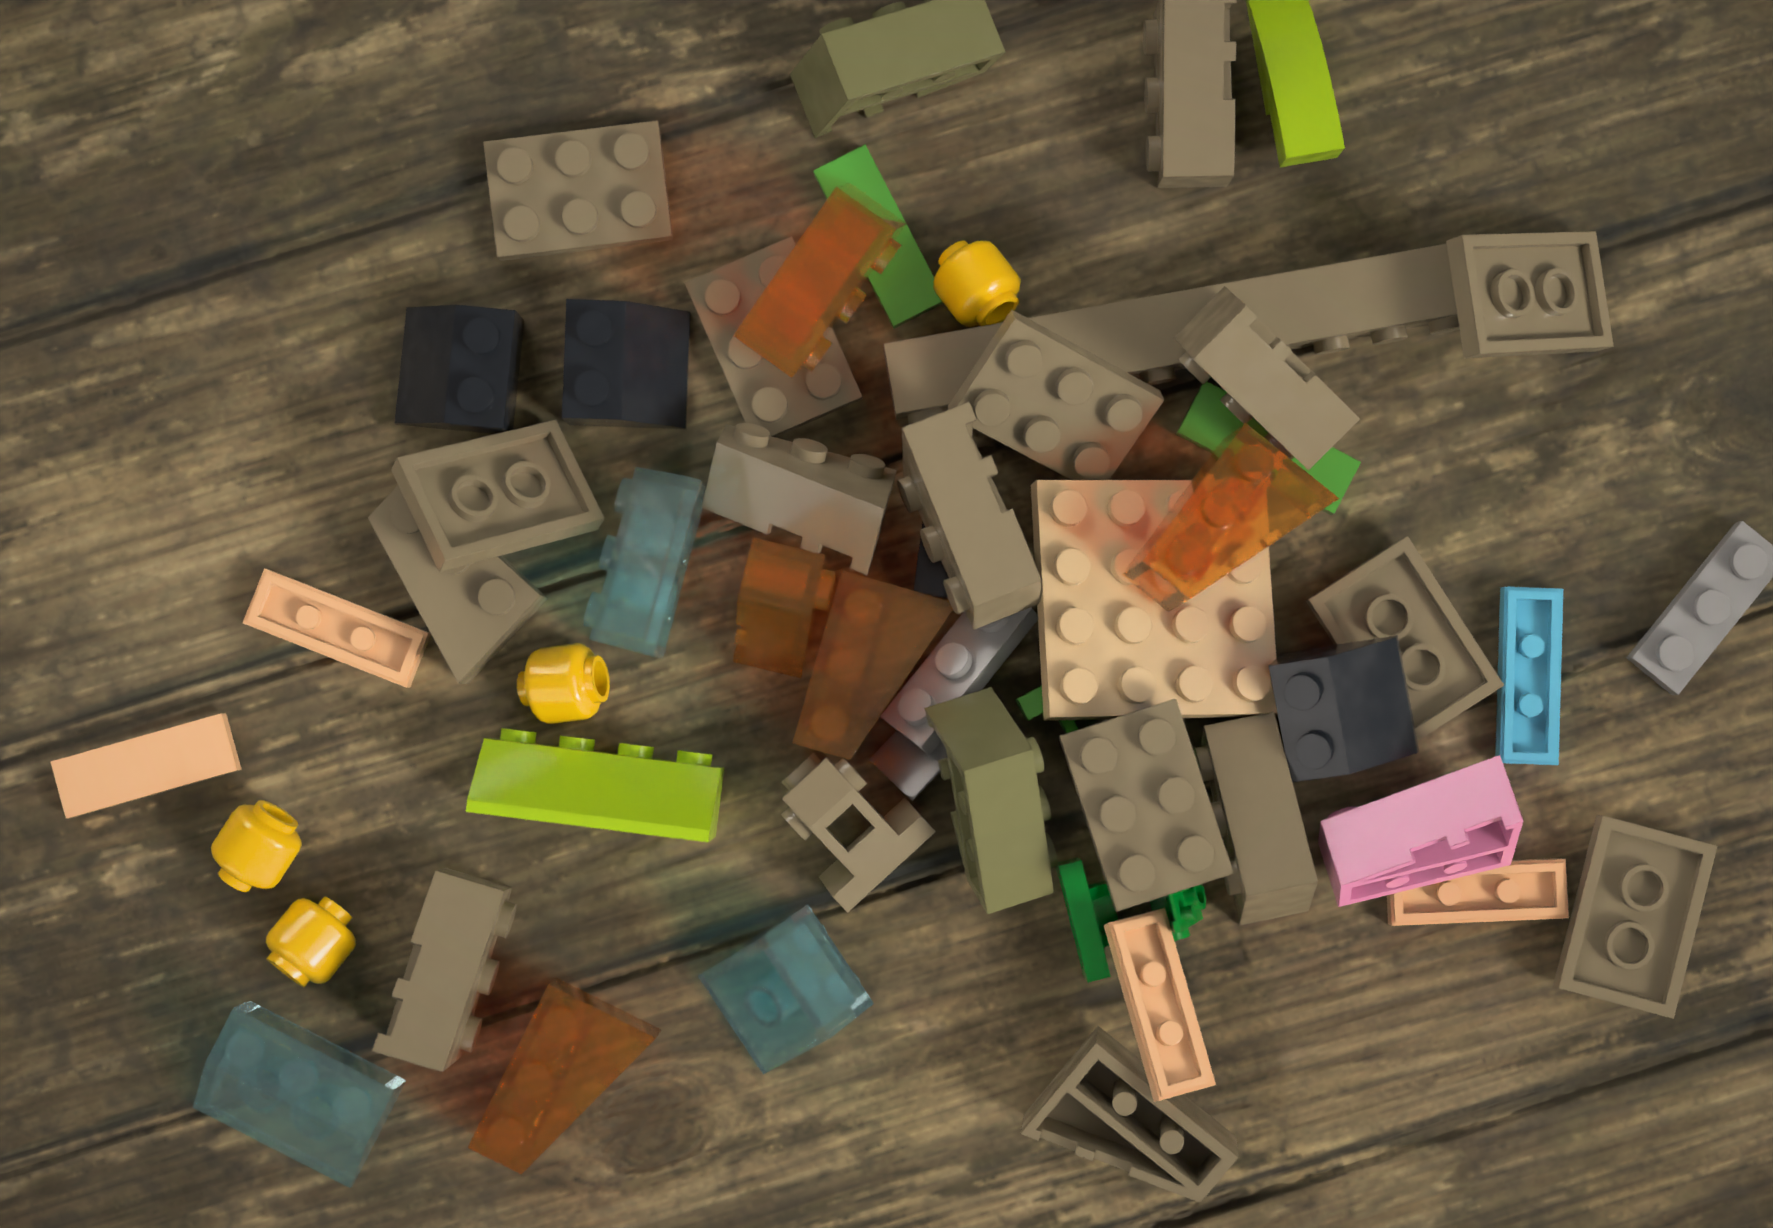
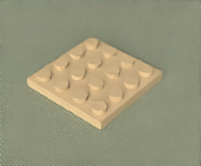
M1036 480L1031 484L1035 565L1041 578L1040 602L1037 605L1044 721L1113 719L1172 699L1177 700L1182 718L1249 717L1274 712L1275 715L1278 714L1269 671V665L1276 659L1264 480Z

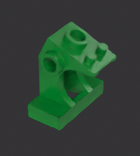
M1078 857L1058 862L1056 870L1083 977L1088 983L1109 978L1111 975L1104 947L1109 946L1104 925L1117 921L1118 917L1106 881L1088 885L1082 860ZM1203 884L1149 901L1151 911L1165 908L1174 941L1189 937V927L1203 919L1201 910L1206 907V895Z

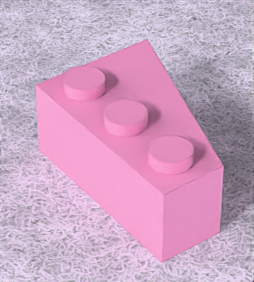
M1499 755L1363 806L1346 807L1330 814L1327 819L1320 821L1318 844L1337 905L1341 907L1511 865L1523 818L1501 756Z

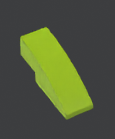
M1247 0L1246 5L1266 115L1271 116L1279 167L1338 158L1345 149L1330 73L1309 0Z

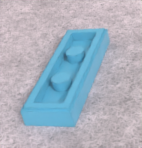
M1500 587L1498 676L1504 686L1497 690L1495 757L1500 755L1503 763L1559 765L1563 589Z

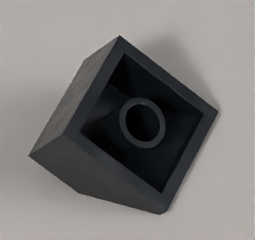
M566 299L562 418L569 425L686 429L691 313L689 311L630 301Z
M457 304L407 307L395 424L498 434L513 430L524 319L516 310Z
M1398 635L1281 653L1269 665L1286 760L1292 782L1349 775L1419 752Z

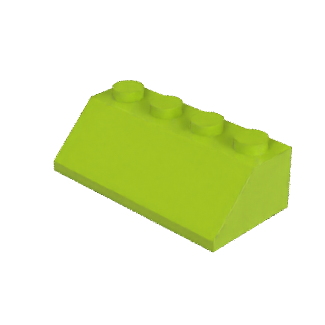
M501 728L500 739L484 738L467 798L466 812L700 842H710L716 837L725 767L711 766L713 754L677 750L676 761L653 758L654 747L619 743L616 754L594 751L595 739L560 735L559 746L535 743L537 732Z

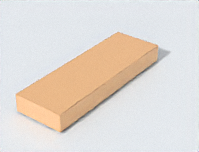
M265 568L243 620V623L406 688L411 687L431 633Z
M220 713L51 761L66 819L242 770L226 713Z
M1566 859L1512 860L1511 865L1387 895L1388 925L1402 926L1569 918Z
M1165 908L1105 924L1104 929L1153 1101L1164 1100L1216 1085Z

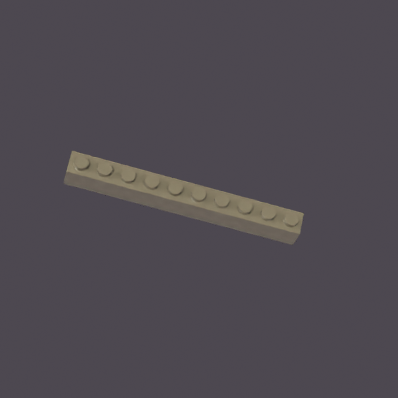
M1447 244L1028 318L1130 375L1140 377L1141 381L1149 385L1173 381L1176 379L1175 370L1186 369L1178 360L1186 351L1174 337L1224 286L1258 316V319L1291 350L1313 346L1315 355L1347 350L1350 348L1349 339L1371 336L1373 345L1404 340L1408 338L1406 329L1429 325L1431 335L1460 330ZM1002 323L884 343L883 352L895 419L908 418L910 425L949 410L948 405Z

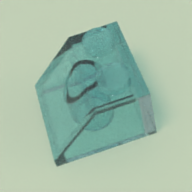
M808 904L774 924L698 976L762 1074L830 1039L874 1004L861 985L860 980L851 970L829 937L825 927L819 922Z

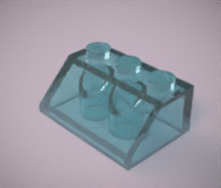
M635 467L632 480L622 479L614 507V512L623 514L617 537L607 535L599 562V569L607 571L602 594L592 592L584 617V626L592 628L590 640L663 659L703 512L701 507L706 486L700 479Z
M247 1001L232 1009L205 1062L193 1108L351 1188L406 1080L252 1001Z

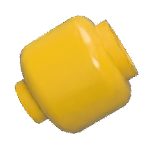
M962 240L954 243L941 254L938 260L940 267L934 277V291L956 320L963 326L977 327L1001 323L1006 319L1011 310L1016 309L1019 304L1017 294L1020 291L1021 279L998 248L990 241H976L968 244Z
M581 643L543 647L535 650L530 654L526 662L525 671H521L517 678V691L521 703L524 706H530L535 717L547 724L591 718L598 712L601 702L607 700L610 690L609 674L605 661L601 656L594 655L589 647Z
M258 800L255 805L243 804L238 806L232 812L211 846L213 858L221 867L218 872L219 877L229 886L242 892H249L252 886L261 889L275 887L301 849V839L296 831L298 827L297 821L285 810L264 800Z
M326 896L318 904L305 898L297 899L268 932L266 944L272 952L266 959L285 976L303 988L309 981L316 984L326 983L356 946V939L353 933L346 927L352 916Z

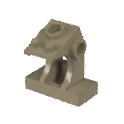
M812 753L781 782L789 790L782 798L789 806L781 814L783 818L804 840L814 833L836 856L837 860L819 878L832 897L847 913L936 832L905 797L884 817L880 815L859 792L867 784L866 781L843 757L834 764L828 756L821 761L815 753ZM853 804L872 825L846 847L827 827Z

